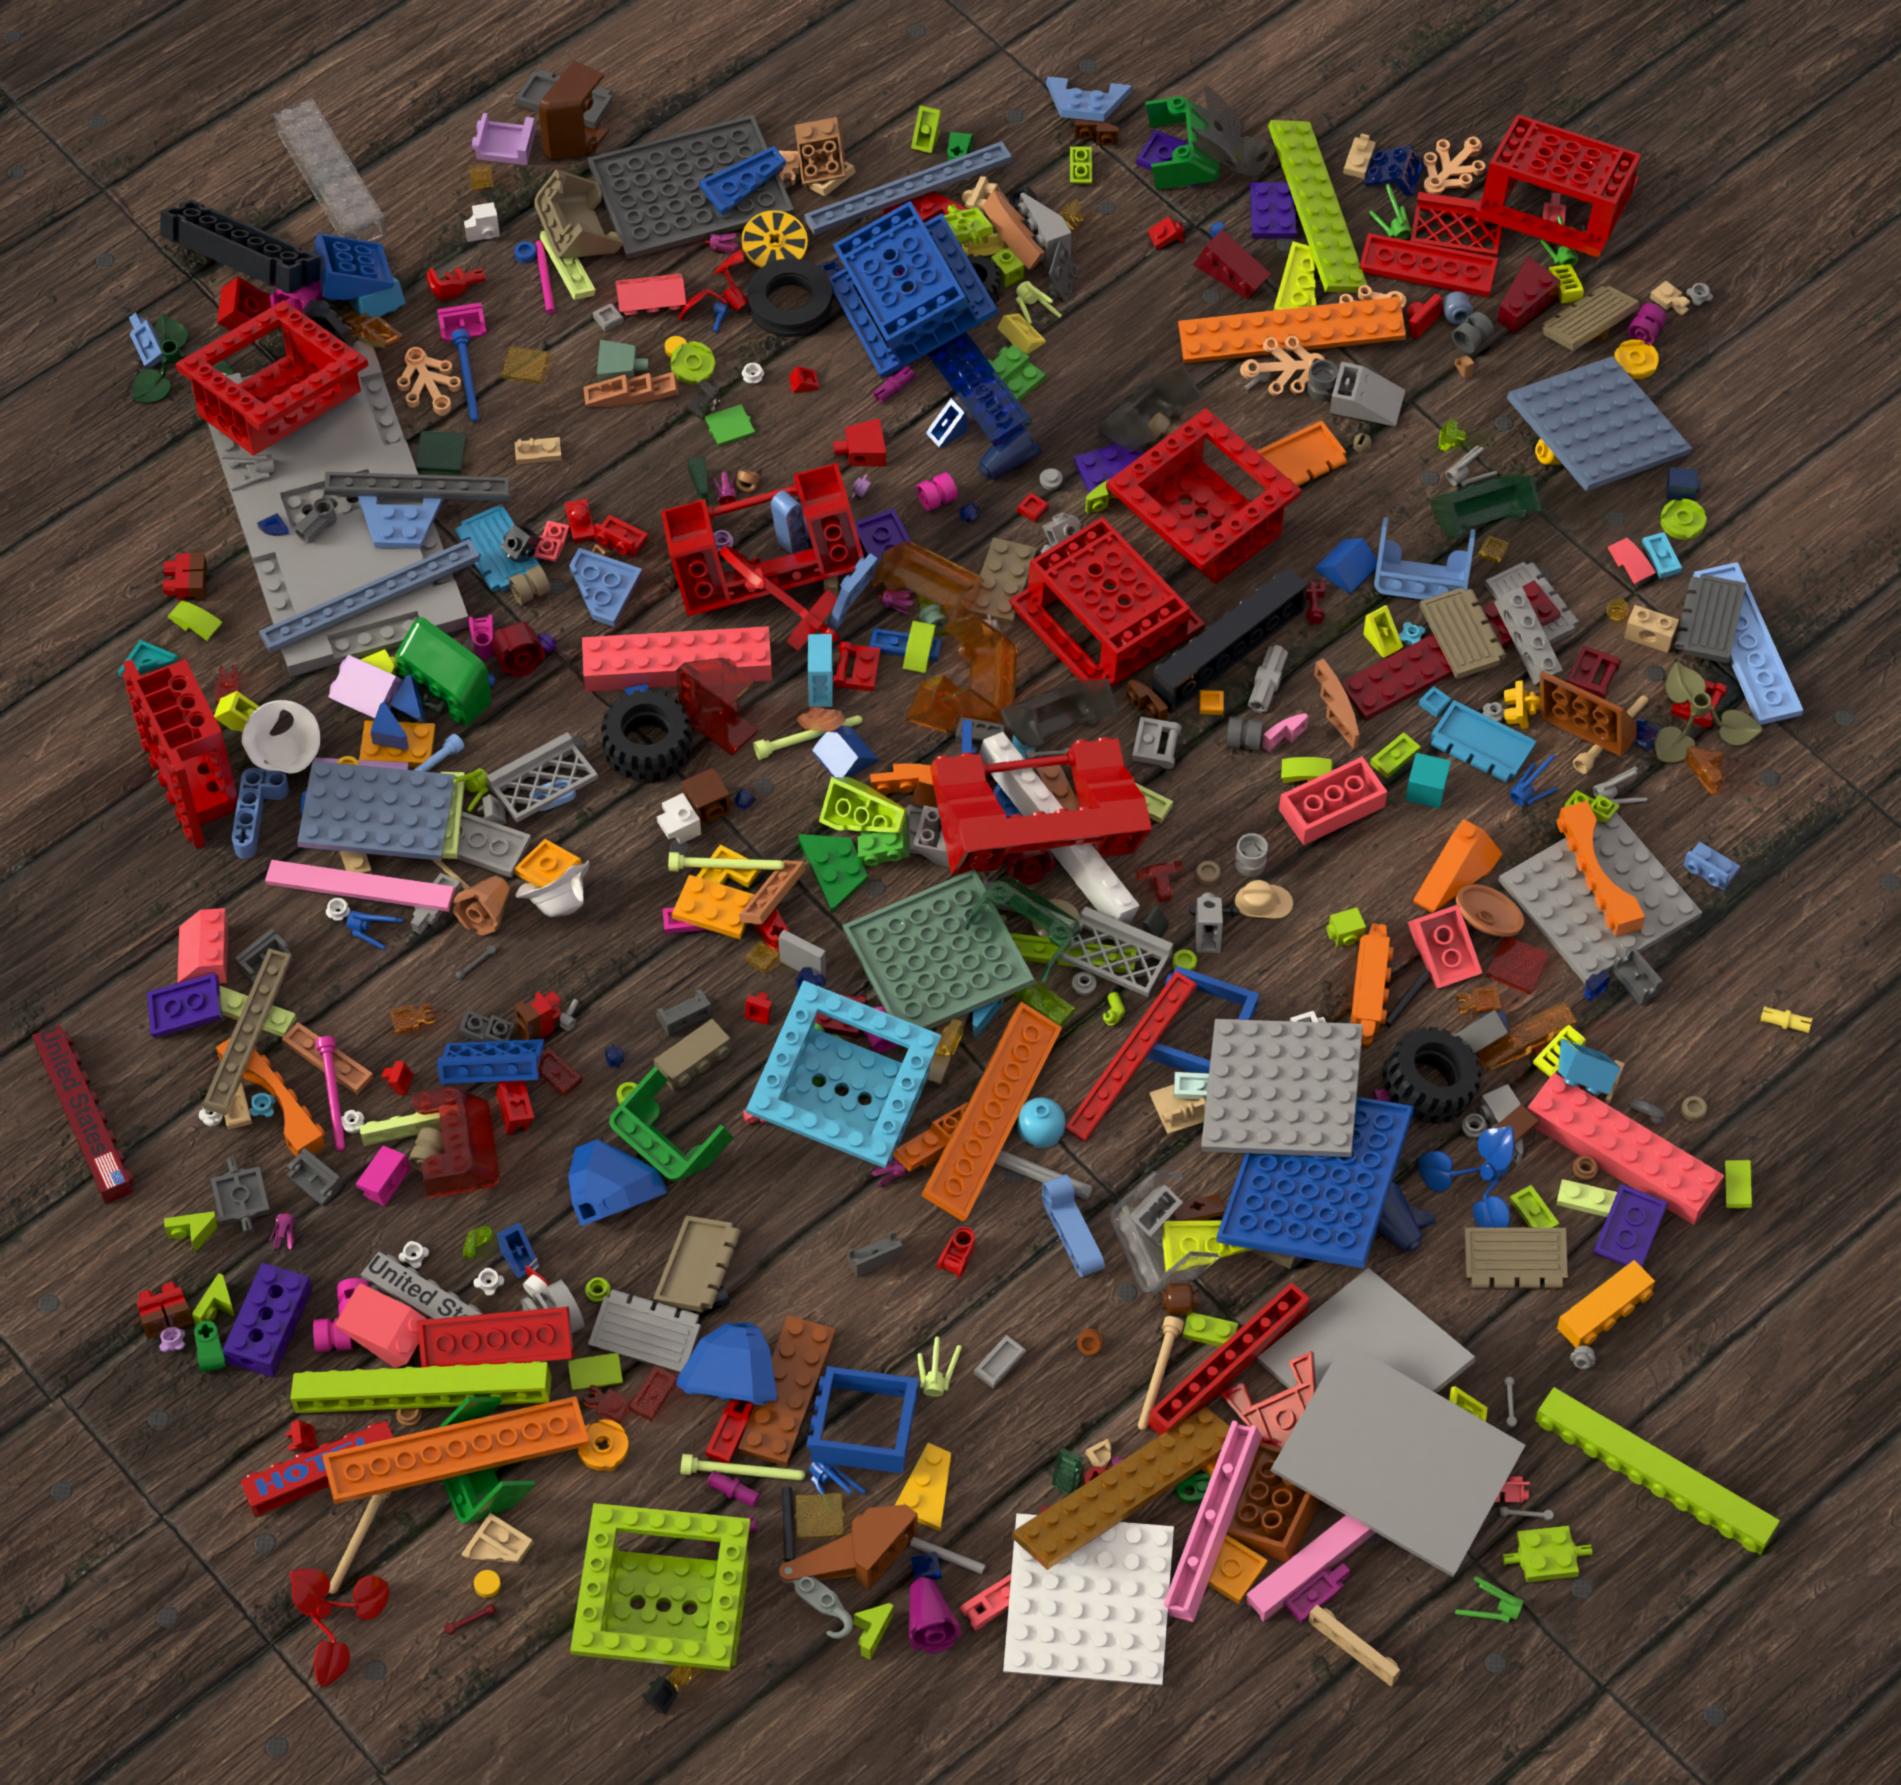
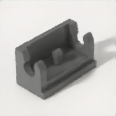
M270 929L235 957L237 969L254 984L268 949L291 954L287 949L288 945L273 929Z
M1634 946L1627 949L1626 955L1623 958L1619 955L1615 958L1610 971L1639 1005L1659 995L1663 980Z
M701 989L696 990L697 994H695V997L665 1011L662 1008L657 1009L656 1017L668 1037L712 1017L711 1003L707 1000Z
M1494 1010L1453 1036L1456 1037L1458 1035L1463 1039L1462 1042L1472 1048V1054L1474 1055L1503 1036L1509 1035L1510 1032L1500 1015Z
M305 1148L288 1165L290 1172L287 1174V1177L321 1206L326 1205L342 1189L340 1177Z
M893 1230L888 1233L887 1238L855 1252L853 1248L847 1250L846 1256L858 1278L903 1258V1245L900 1240L896 1241L895 1231Z

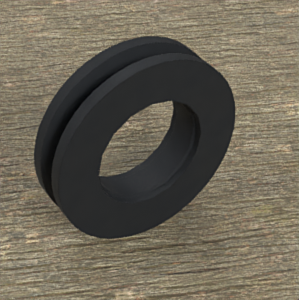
M787 258L770 262L761 267L749 282L748 307L750 315L760 328L773 335L798 337L809 334L820 328L830 316L832 310L831 282L821 268L805 260ZM796 285L809 291L813 297L805 307L797 310H783L772 305L768 300V296L779 287Z

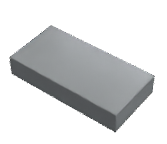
M1006 1335L974 1369V1374L994 1389L1026 1354V1349Z

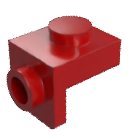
M1170 216L1147 230L1154 246L1158 250L1176 238L1181 243L1186 241L1183 235L1185 230L1179 221L1175 222Z

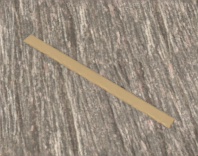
M433 860L450 877L461 881L464 889L470 888L442 861Z

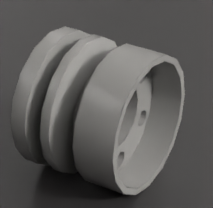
M561 1280L545 1288L547 1300H544L537 1292L532 1295L534 1303L529 1297L521 1300L523 1310L569 1306L571 1333L585 1327L578 1305L567 1286Z

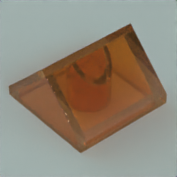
M945 675L921 681L906 716V721L951 733L966 694Z

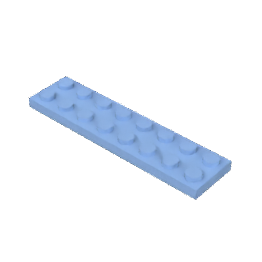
M1738 562L1694 572L1693 577L1700 578V575L1703 574L1746 583L1729 661L1755 720L1760 725L1801 716L1803 708Z

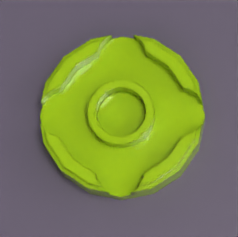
M692 341L679 345L673 351L670 362L671 370L681 382L697 385L706 382L713 375L715 360L711 349L706 345Z
M1689 499L1670 501L1664 506L1660 517L1661 526L1664 531L1671 537L1679 540H1690L1698 537L1703 533L1707 522L1703 507Z

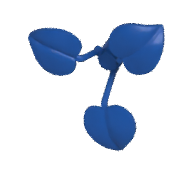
M1513 1126L1490 1128L1481 1133L1478 1139V1149L1481 1156L1488 1159L1482 1166L1451 1171L1453 1166L1452 1159L1444 1152L1432 1151L1420 1157L1417 1163L1419 1173L1424 1183L1433 1191L1442 1192L1447 1190L1452 1184L1451 1176L1480 1172L1481 1177L1491 1182V1185L1483 1194L1484 1201H1478L1473 1206V1217L1479 1228H1509L1510 1210L1507 1203L1498 1196H1491L1489 1198L1488 1196L1494 1187L1499 1184L1498 1179L1507 1175L1508 1166L1512 1162L1514 1154Z

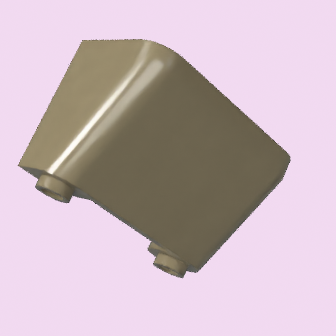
M558 169L554 171L535 197V208L555 255L562 258H575L616 253L623 245L621 236L613 231L605 235L594 210L602 200V193L598 182Z

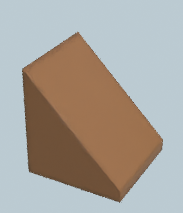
M595 544L591 551L605 557L615 553L607 545Z

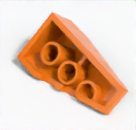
M1463 819L1438 857L1415 896L1413 903L1432 913L1437 912L1455 899V896L1462 887L1474 884L1481 877H1486L1490 874L1502 857V852L1485 830Z

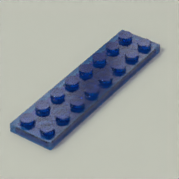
M967 332L927 354L994 447L1033 423L1030 416Z

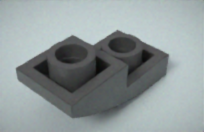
M466 1010L457 1034L480 1042L509 1041L514 1023L494 1015L487 1018Z

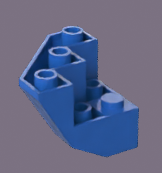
M600 1139L575 1148L568 1177L572 1204L581 1226L668 1193L661 1172L658 1169Z
M751 1322L726 1323L700 1339L677 1377L676 1386L683 1389L686 1394L700 1393L718 1396L719 1399L724 1400L739 1399L752 1401L756 1405H765L767 1401H777L770 1349L761 1329Z

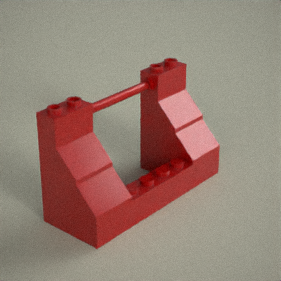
M838 463L794 474L795 483L791 484L792 487H786L713 508L712 506L707 507L706 501L703 499L661 511L669 555L687 616L771 594L765 588L750 589L745 587L748 579L737 570L724 573L711 520L715 519V516L770 502L782 490L791 496L793 494L795 497L799 496L813 548L752 566L755 569H762L763 575L782 590L856 571L854 568L862 557L864 558Z
M1102 737L1088 742L1086 739L1078 740L1071 745L1066 755L990 764L982 762L981 754L973 755L971 752L963 753L959 757L942 755L934 759L930 767L951 875L964 874L973 869L976 872L998 870L1006 855L1010 853L1092 844L1101 857L1134 854L1152 830L1146 799L1136 786L1134 778L1124 766L1118 738ZM1067 764L1071 766L1079 809L1074 811L1059 809L1049 814L1039 811L1031 814V816L1023 817L1021 814H1014L1006 818V814L996 800V795L987 783L985 776H987V773Z

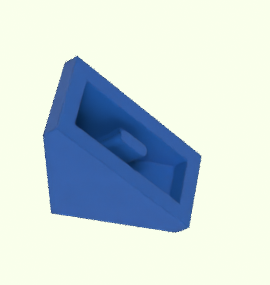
M951 398L926 431V434L939 448L944 447L967 433V412Z
M408 675L389 705L395 712L416 723H427L417 682L411 675Z
M385 702L381 703L370 731L373 744L400 750L409 749L407 735Z
M519 1222L497 1233L500 1251L517 1278L527 1274L525 1267L530 1266L536 1259L523 1227Z

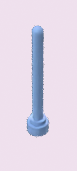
M452 734L445 740L442 749L413 771L427 772L448 755H457L465 748L463 741L456 734Z

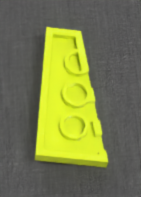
M1292 242L1274 310L1316 306L1315 264L1310 246Z
M1165 1221L1161 1225L1166 1272L1253 1249L1217 1243L1216 1236L1222 1221Z

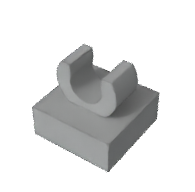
M492 795L483 797V805L477 809L479 813L485 815L483 819L500 825L506 824L505 808L501 801Z

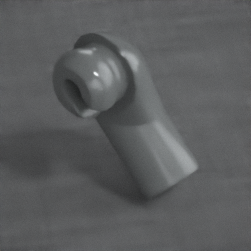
M1639 1098L1631 1100L1630 1108L1632 1110L1651 1116L1650 1122L1652 1124L1661 1125L1663 1123V1117H1665L1663 1109Z

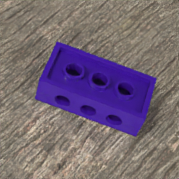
M261 1263L223 1348L227 1364L274 1378L312 1292L308 1276Z

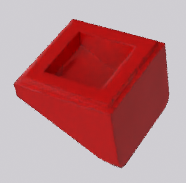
M796 366L789 375L793 393L814 391L820 388L816 370Z

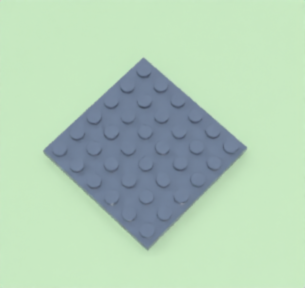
M1613 356L1510 391L1507 396L1510 403L1585 491L1689 455L1692 450L1688 442Z

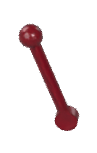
M490 1604L486 1606L485 1610L455 1624L447 1623L444 1626V1631L446 1634L451 1635L455 1632V1629L486 1614L493 1615L496 1608Z

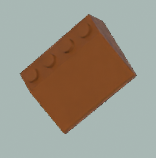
M1541 671L1539 674L1541 719L1622 757L1636 739V722L1625 709Z
M1260 1442L1226 1534L1267 1557L1287 1562L1295 1556L1321 1500L1270 1471L1282 1448Z

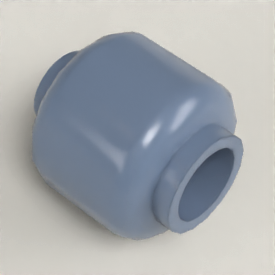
M1463 292L1450 293L1443 300L1445 317L1454 325L1464 323L1465 319L1474 312L1470 298Z

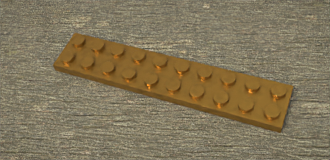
M1205 1406L1179 1423L1168 1433L1165 1432L1014 1530L1012 1539L1046 1570L1050 1569L1219 1458L1230 1426Z

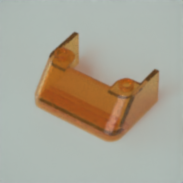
M903 541L884 551L871 585L876 586L883 582L884 586L890 590L896 591L897 588L902 589L905 587L943 606L944 616L949 619L948 624L952 626L964 618L984 584V579L913 542Z
M975 613L944 625L945 630L959 639L958 652L964 660L970 663L969 687L941 698L940 703L959 717L998 722L1011 719L1014 716L1017 650L1014 643Z

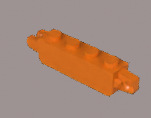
M1372 923L1369 935H1364L1360 938L1350 1022L1352 1024H1363L1362 1046L1364 1047L1371 1046L1374 1033H1379L1380 1024H1385L1387 1010L1382 1009L1383 1003L1388 1002L1389 989L1384 987L1385 982L1390 983L1391 968H1387V961L1392 962L1394 947H1389L1390 937H1387L1386 925Z

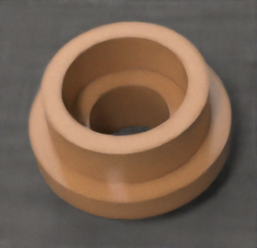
M1582 1156L1575 1160L1573 1172L1581 1180H1591L1597 1175L1598 1165L1592 1157ZM1586 1167L1589 1171H1584L1581 1168Z

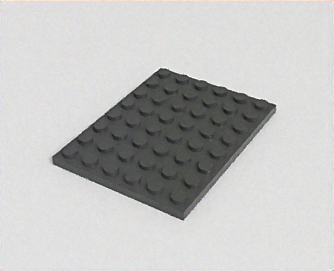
M753 114L588 158L589 167L595 182H598L601 189L602 200L616 233H619L623 241L621 247L626 260L711 237V234L722 235L744 229L749 220L762 212L782 211L794 215V209L778 172L722 216L699 187V181L768 149Z

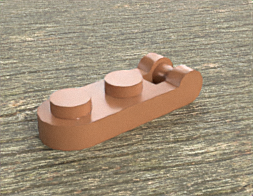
M811 707L807 714L803 713L797 717L798 723L804 729L824 732L833 731L842 726L846 721L841 711L820 707Z

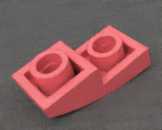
M547 521L543 535L540 536L542 539L537 545L533 556L556 562L566 543L570 526Z
M1628 538L1608 547L1618 567L1624 565L1634 584L1656 573L1644 554Z

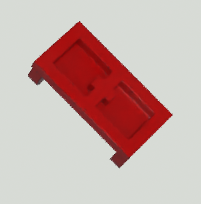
M498 1081L496 1097L506 1135L514 1134L515 1128L518 1126H522L523 1130L527 1131L531 1121L534 1120V1115L525 1081Z

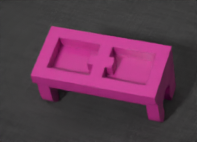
M481 303L437 309L442 342L452 341L451 334L458 329L467 330L470 338L487 335Z
M382 1146L357 1181L356 1186L365 1191L364 1197L385 1207L411 1170V1166L405 1154Z

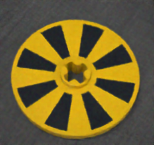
M762 212L749 220L742 233L744 254L758 268L780 259L794 258L802 260L807 250L808 238L804 226L797 218L786 212ZM776 238L779 239V240H778V243H776V242H774L773 244L771 243V239H772V240H775Z

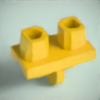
M1516 681V688L1504 690L1506 705L1516 704L1515 708L1505 709L1504 716L1507 724L1519 723L1521 729L1529 728L1528 710L1530 715L1536 714V710L1540 709V697L1536 696L1535 692H1529L1528 696V692L1523 689V681Z

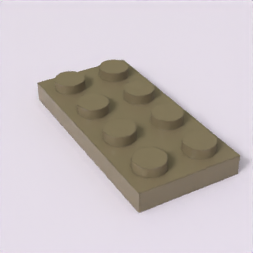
M993 537L968 609V615L988 619V614H991L993 620L997 619L998 622L1013 625L1016 612L1013 610L1009 600L1025 590L1029 578L1030 561L1036 557L1037 548Z

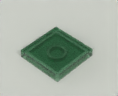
M421 431L415 464L417 472L461 475L467 435L465 433Z

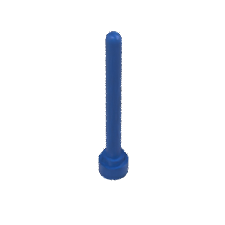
M458 329L451 334L452 342L459 351L470 420L477 422L479 415L467 351L470 336L467 330Z

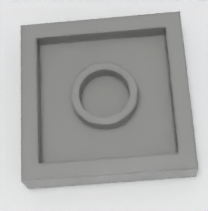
M783 930L779 935L780 962L822 983L826 977L825 950Z

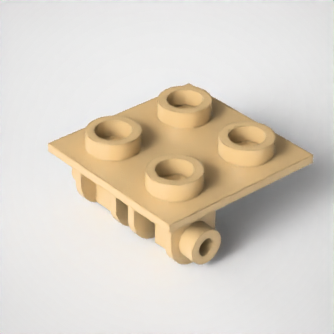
M1174 1085L1149 1092L1167 1134L1204 1123L1206 1099H1175Z

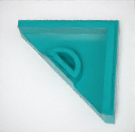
M139 640L126 661L132 659L138 673L176 663L178 656ZM124 665L118 671L120 677L125 672Z

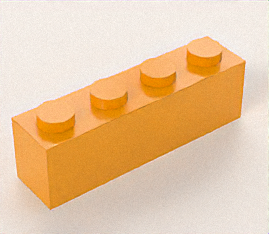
M1633 1260L1560 1316L1557 1329L1575 1348L1584 1344L1588 1346L1596 1340L1597 1334L1602 1330L1605 1332L1610 1330L1619 1317L1628 1316L1634 1310L1637 1303L1640 1301L1642 1303L1646 1302L1653 1295L1652 1290L1655 1280Z

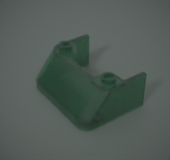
M1503 475L1429 499L1431 508L1445 535L1451 536V539L1464 536V531L1468 530L1469 527L1504 516H1513L1514 519L1526 517L1529 511H1542L1533 475Z
M1011 876L1002 877L988 887L970 911L964 929L968 931L989 902L995 905H1009L1048 931L1049 940L1059 947L1045 967L1041 980L1045 982L1078 938L1081 930L1080 923Z

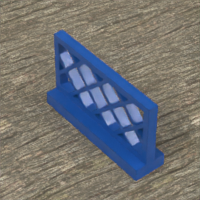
M544 1039L447 1043L443 1056L439 1057L437 1061L440 1084L538 1080L539 1064L545 1046Z

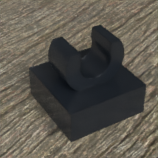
M658 1676L655 1681L649 1683L651 1688L647 1694L643 1693L642 1697L658 1713L665 1715L679 1692L666 1678Z

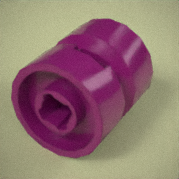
M1643 304L1628 327V334L1631 339L1645 341L1647 345L1652 344L1667 320L1666 312L1656 304Z

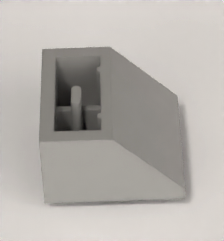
M924 806L913 842V848L934 864L949 867L938 808Z

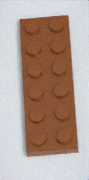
M787 1316L771 1358L777 1401H767L765 1405L754 1404L738 1447V1453L788 1466L834 1341L836 1329L793 1316Z

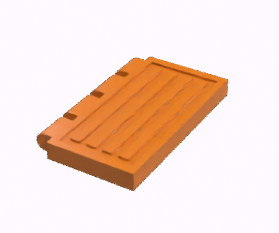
M1323 421L1257 450L1260 455L1297 486L1310 481V476L1312 479L1328 473L1330 471L1329 467L1331 470H1334L1347 463L1345 458L1346 451Z

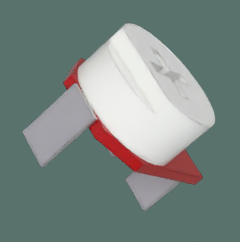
M536 1258L530 1266L525 1267L528 1279L524 1282L523 1287L531 1297L537 1292L545 1300V1288L550 1284L536 1273L540 1269L539 1265L532 1270L538 1263Z

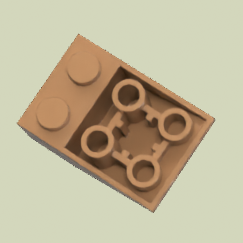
M834 117L795 125L802 185L844 178V142L838 118Z

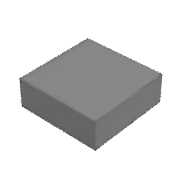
M612 303L593 312V318L604 332L624 323L622 315Z

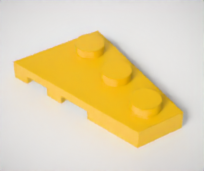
M927 1443L895 1505L906 1504L918 1513V1522L941 1532L951 1452Z

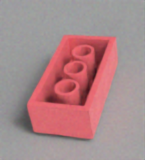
M1362 756L1281 794L1279 811L1301 843L1305 845L1384 808L1387 790Z

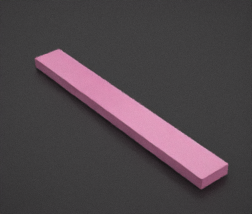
M271 860L265 879L267 885L448 912L455 894L453 886Z

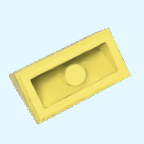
M1019 313L1004 315L998 325V330L1025 354L1031 353L1046 342Z

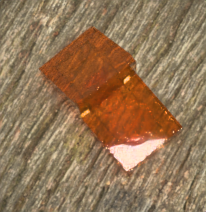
M1690 746L1687 748L1684 761L1711 795L1718 792L1722 782V775L1717 768L1722 764L1724 753Z

